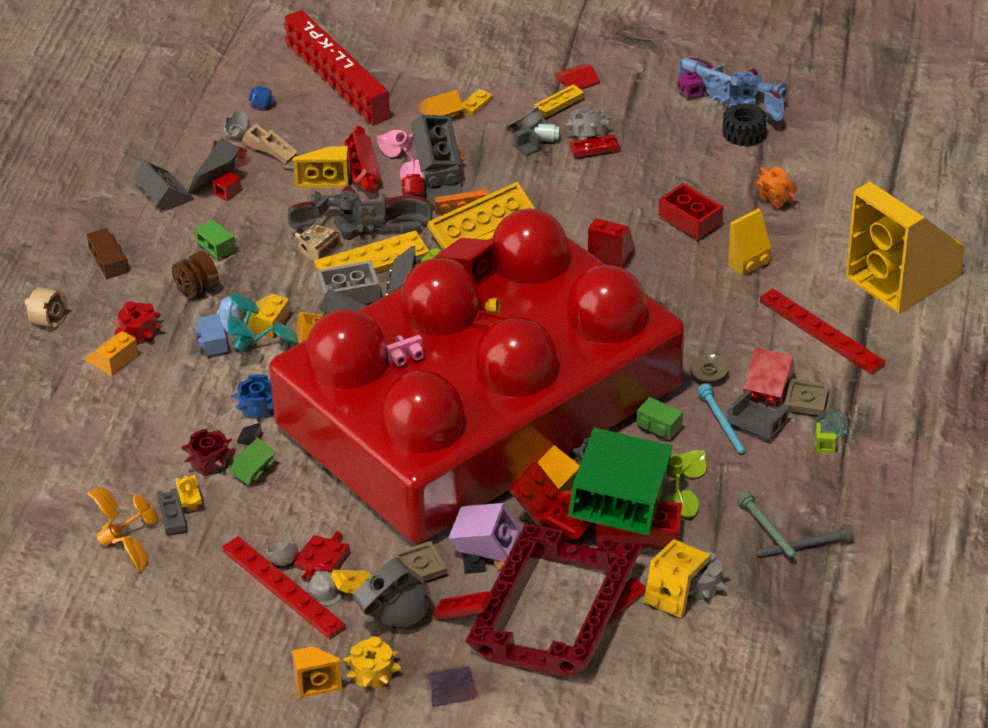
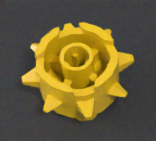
M373 636L351 647L349 657L343 658V662L351 667V671L346 677H352L354 682L361 687H382L390 682L393 672L401 670V666L393 662V657L398 652L392 651L390 646L381 641L379 637Z

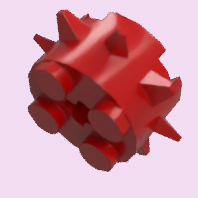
M126 302L118 313V319L113 320L114 323L119 324L114 334L116 335L123 331L136 338L137 344H143V340L153 339L157 334L158 328L163 327V325L158 324L156 321L161 316V313L155 312L151 303Z

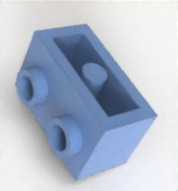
M215 314L197 318L198 326H194L196 337H200L198 338L199 348L204 350L205 356L228 352L220 315Z

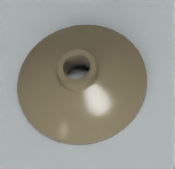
M704 354L697 356L691 361L690 372L701 381L714 382L721 380L727 375L728 364L720 356Z

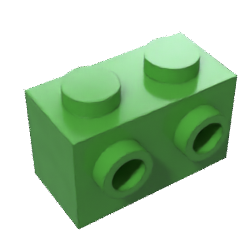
M213 219L195 228L196 242L217 260L235 251L236 240L234 235Z
M651 397L637 410L638 426L669 440L682 427V411Z
M256 438L234 459L230 472L249 485L253 480H259L265 469L269 470L275 462L273 458L276 451L259 438Z

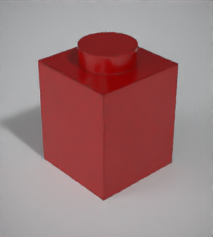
M225 171L213 181L214 195L228 202L241 191L240 177Z

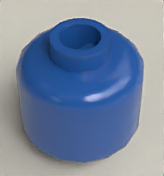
M257 85L251 89L248 101H251V106L266 110L268 105L272 106L275 96H272L271 89Z

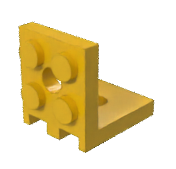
M673 539L651 560L644 603L682 618L685 614L691 579L709 562L711 554ZM663 587L669 589L671 595L666 594Z

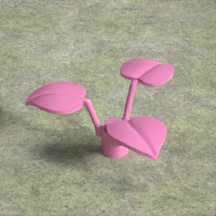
M392 130L377 136V142L381 151L387 157L395 158L404 149L411 158V161L404 163L401 167V180L406 177V174H420V177L423 178V172L420 170L418 159L415 160L409 151L413 145V134L408 135L404 131Z

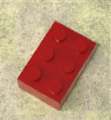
M682 183L659 198L658 216L699 240L723 223V206Z

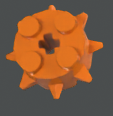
M777 166L770 167L768 170L761 167L762 175L758 174L760 178L755 183L759 190L758 196L763 201L768 200L776 209H779L785 202L793 205L792 197L796 198L794 193L797 191L795 182H790L785 177L787 173Z

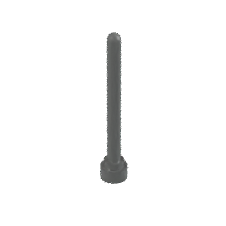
M846 525L838 529L837 532L789 542V544L796 550L836 540L846 543L854 540L852 527ZM780 545L757 550V556L765 557L785 551Z

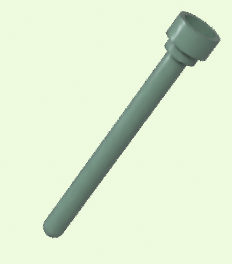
M750 491L740 493L737 498L740 506L744 509H749L787 555L794 557L796 555L795 550L756 506L755 497Z

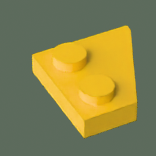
M333 570L330 577L338 590L354 594L371 575L368 571Z

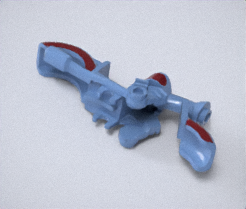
M685 57L679 60L678 75L687 71L697 72L702 77L703 86H705L706 92L713 98V101L720 100L721 104L732 102L729 104V108L739 103L755 105V99L763 92L765 93V113L776 121L783 118V99L787 96L788 92L785 83L774 85L762 82L761 73L755 68L746 72L734 73L730 76L724 73V66L722 65L713 66L710 62L697 58Z

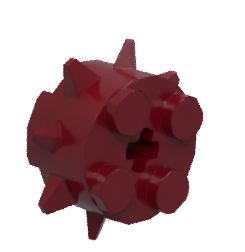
M207 429L199 430L190 436L188 444L181 447L182 450L189 454V457L184 462H190L192 468L204 476L220 471L228 466L229 457L235 455V451L228 448V444L232 439H227L225 434L219 430L217 432H208Z

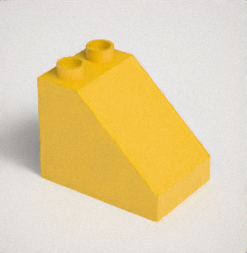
M870 181L854 190L845 275L847 279L900 314L961 276L965 247L958 240L951 238L928 219Z

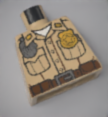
M313 225L306 231L300 228L295 233V238L299 241L300 252L313 261L328 257L341 247L340 232L326 227Z

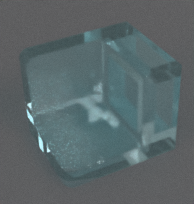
M840 409L818 413L817 423H821L820 433L836 434V437L847 435L848 417Z

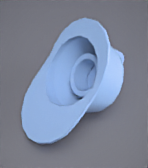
M230 296L225 297L221 301L217 314L220 315L224 332H228L227 322L230 316L237 317L243 321L247 315L246 310L237 307L232 302Z

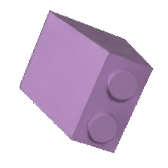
M503 503L463 506L456 517L449 540L458 552L506 562L520 534L521 528Z

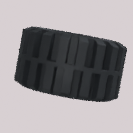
M748 103L730 106L723 113V137L727 141H731L732 144L739 146L755 145L761 142L766 135L767 115L765 111L759 106Z

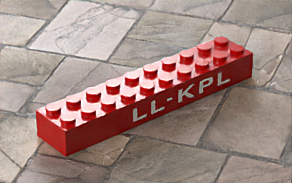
M302 9L284 16L285 41L288 46L294 49L296 54H299L313 70L320 74L322 79H325L339 95L346 99L348 104H351L373 126L391 119L389 91Z

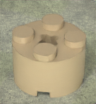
M37 287L31 296L26 298L25 307L27 308L30 323L47 327H58L64 321L66 315H63L64 309H67L68 303L63 292Z

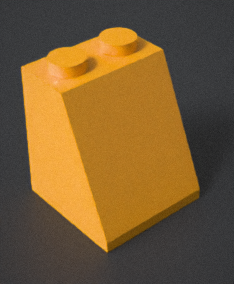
M553 445L538 461V464L560 491H572L580 465Z

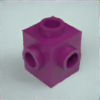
M687 71L679 74L677 86L687 99L703 95V79L697 72Z

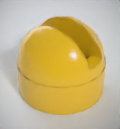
M488 299L485 304V310L499 314V299Z

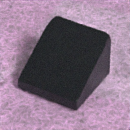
M261 423L243 427L237 443L250 445L256 438H260L262 434Z

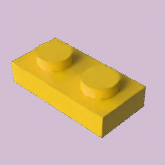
M478 89L462 102L463 110L460 112L473 117L493 100V94Z

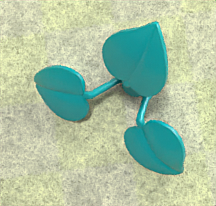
M236 293L230 295L232 302L247 312L244 322L234 316H230L227 322L229 335H237L232 342L236 349L244 352L250 343L254 345L258 339L272 330L281 338L299 344L296 333L282 323H276L275 326L269 327L255 337V332L247 326L251 312L258 313V306L246 296Z

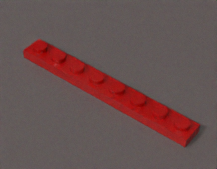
M772 288L760 296V303L869 374L873 375L885 367V360Z
M239 536L222 546L223 552L327 639L331 640L346 630L343 621Z

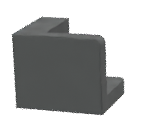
M525 127L514 133V147L525 156L532 155L540 151V136L529 127Z

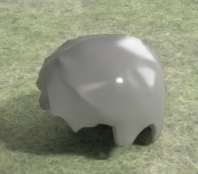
M237 110L233 112L231 117H226L223 134L230 138L244 137L245 132L250 129L247 114Z
M291 537L290 539L286 538L283 543L279 542L278 548L271 549L267 547L268 558L276 566L290 565L297 557L298 547Z

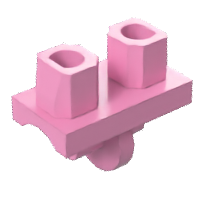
M399 335L395 337L396 343L386 346L389 364L395 363L397 366H401L407 362V358L413 357V359L419 360L424 357L420 335L405 340Z

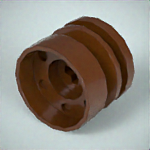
M199 251L189 256L188 259H183L172 265L174 281L186 298L191 299L201 294L203 290L207 291L219 285L217 268L210 256L204 251Z

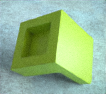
M816 423L815 452L835 454L836 434L820 433L821 423Z

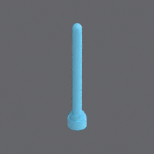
M702 384L697 389V394L701 400L707 401L737 452L743 454L745 448L713 398V388L710 384Z

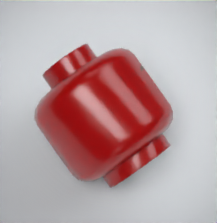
M406 174V177L402 179V194L424 195V178L420 177V174Z

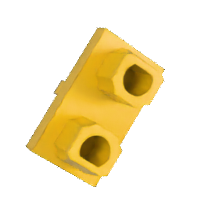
M195 475L190 477L184 476L183 479L176 478L175 481L182 508L185 507L186 512L198 510V505L202 504Z

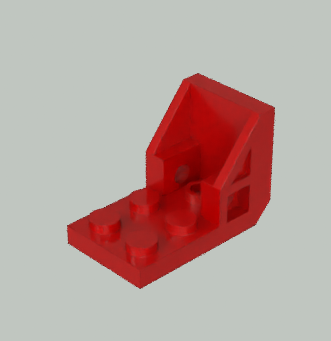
M532 462L509 489L510 493L537 526L564 530L565 540L579 539L592 523L568 517L572 491H560L538 462Z

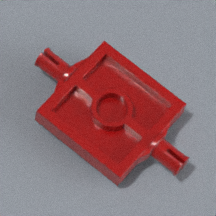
M336 531L329 539L313 535L294 560V566L306 571L301 576L304 582H309L316 571L332 573L350 552L349 544L339 542L343 537L340 531Z

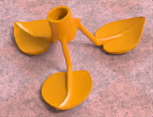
M97 487L92 489L87 495L92 497L102 512L110 518L107 524L103 526V530L97 533L98 541L105 547L111 543L116 544L123 541L126 551L138 573H140L148 562V554L137 539L132 540L130 536L120 538L122 534L121 529L141 515L147 524L152 525L158 520L156 510L150 505L146 497L136 494L133 497V503L139 513L120 526L117 524L112 525L111 523L119 513L116 509L118 503L115 497L106 488Z

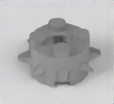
M592 107L580 108L576 110L575 114L571 112V119H568L569 123L565 124V126H571L573 135L578 136L579 140L589 139V136L594 135L596 137H603L607 131L606 124L610 123L608 119H611L612 116H605V109L599 107V110H593Z
M710 551L706 552L711 554L709 562L690 582L688 595L694 596L695 600L713 598L717 591L726 589L722 582V577L728 575L729 572L722 571V564L716 558V555Z

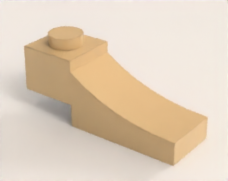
M257 123L245 132L242 139L254 151L257 149L264 151L285 165L298 152L272 130L266 132Z

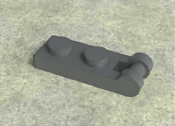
M177 488L170 489V492L165 493L163 491L156 492L165 533L171 534L186 531Z

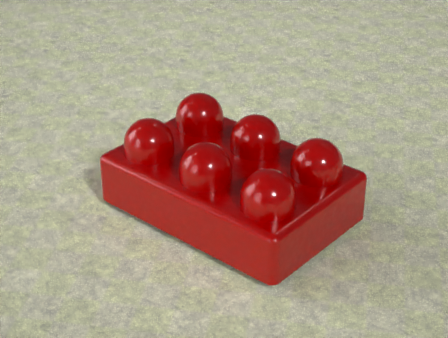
M532 208L517 210L507 215L498 224L493 237L488 239L495 241L496 272L477 285L471 272L457 261L448 258L425 260L408 273L401 288L359 311L340 309L327 313L314 324L306 340L275 356L270 361L269 371L275 423L411 541H425L454 524L461 507L485 505L508 491L530 464L538 462L553 445L567 455L574 448L580 447L583 441L591 436L593 428L608 430L637 412L649 397L657 400L682 383L685 331L683 321L645 294L641 283L632 273L618 266L604 264L567 237L559 221L545 211ZM498 298L500 301L499 314L512 316L497 321L487 330L473 328L472 323L478 310L486 311L485 304L488 299ZM399 335L404 340L420 335L424 357L419 360H415L413 357L407 358V362L401 366H397L395 363L389 364L386 346L396 343L395 337Z

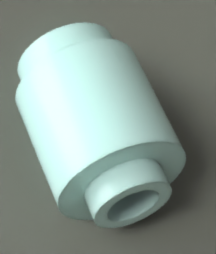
M538 124V127H535V133L540 136V141L555 142V140H559L560 127L555 126V124Z

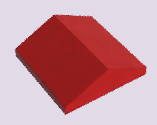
M581 64L554 73V76L565 88L575 85L583 90L600 84L594 68L588 64Z

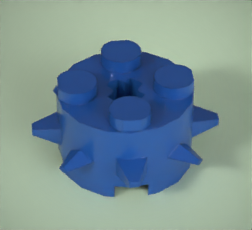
M250 375L248 380L239 382L237 387L238 393L231 395V397L239 399L237 409L243 412V416L246 418H269L274 415L271 381L267 375Z

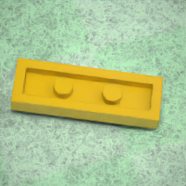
M571 85L534 104V108L541 104L538 108L546 118L584 98V91L575 85Z

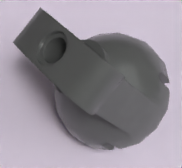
M394 558L373 574L354 593L353 599L365 615L374 617L387 627H398L401 629L411 627L423 618L429 607V603L425 599H430V591L423 577L406 566L400 558Z

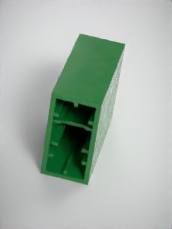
M593 428L573 483L568 517L649 536L668 477L673 446Z

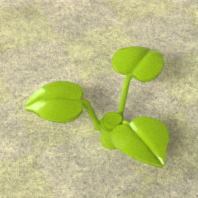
M705 450L671 455L668 476L676 478V493L669 494L665 502L682 503V517H694L697 514L699 503L696 495L690 490L680 492V475L684 474L690 479L702 477L706 472Z

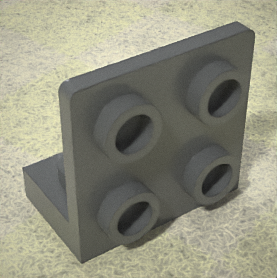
M458 165L423 170L425 192L433 208H435L434 197L463 193L460 185Z

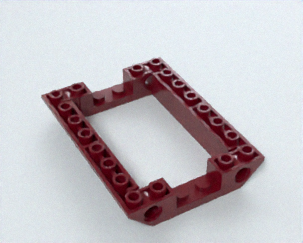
M524 524L490 591L493 597L488 604V608L485 612L478 614L466 638V643L488 662L568 678L588 666L640 554L642 545L602 538L598 548L566 543L564 530ZM539 559L608 571L573 644L574 646L553 641L549 650L545 651L515 645L513 632L504 631Z

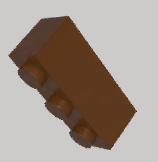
M108 228L86 234L89 250L106 280L127 273V257L122 255L120 245L116 244L115 236L110 234Z

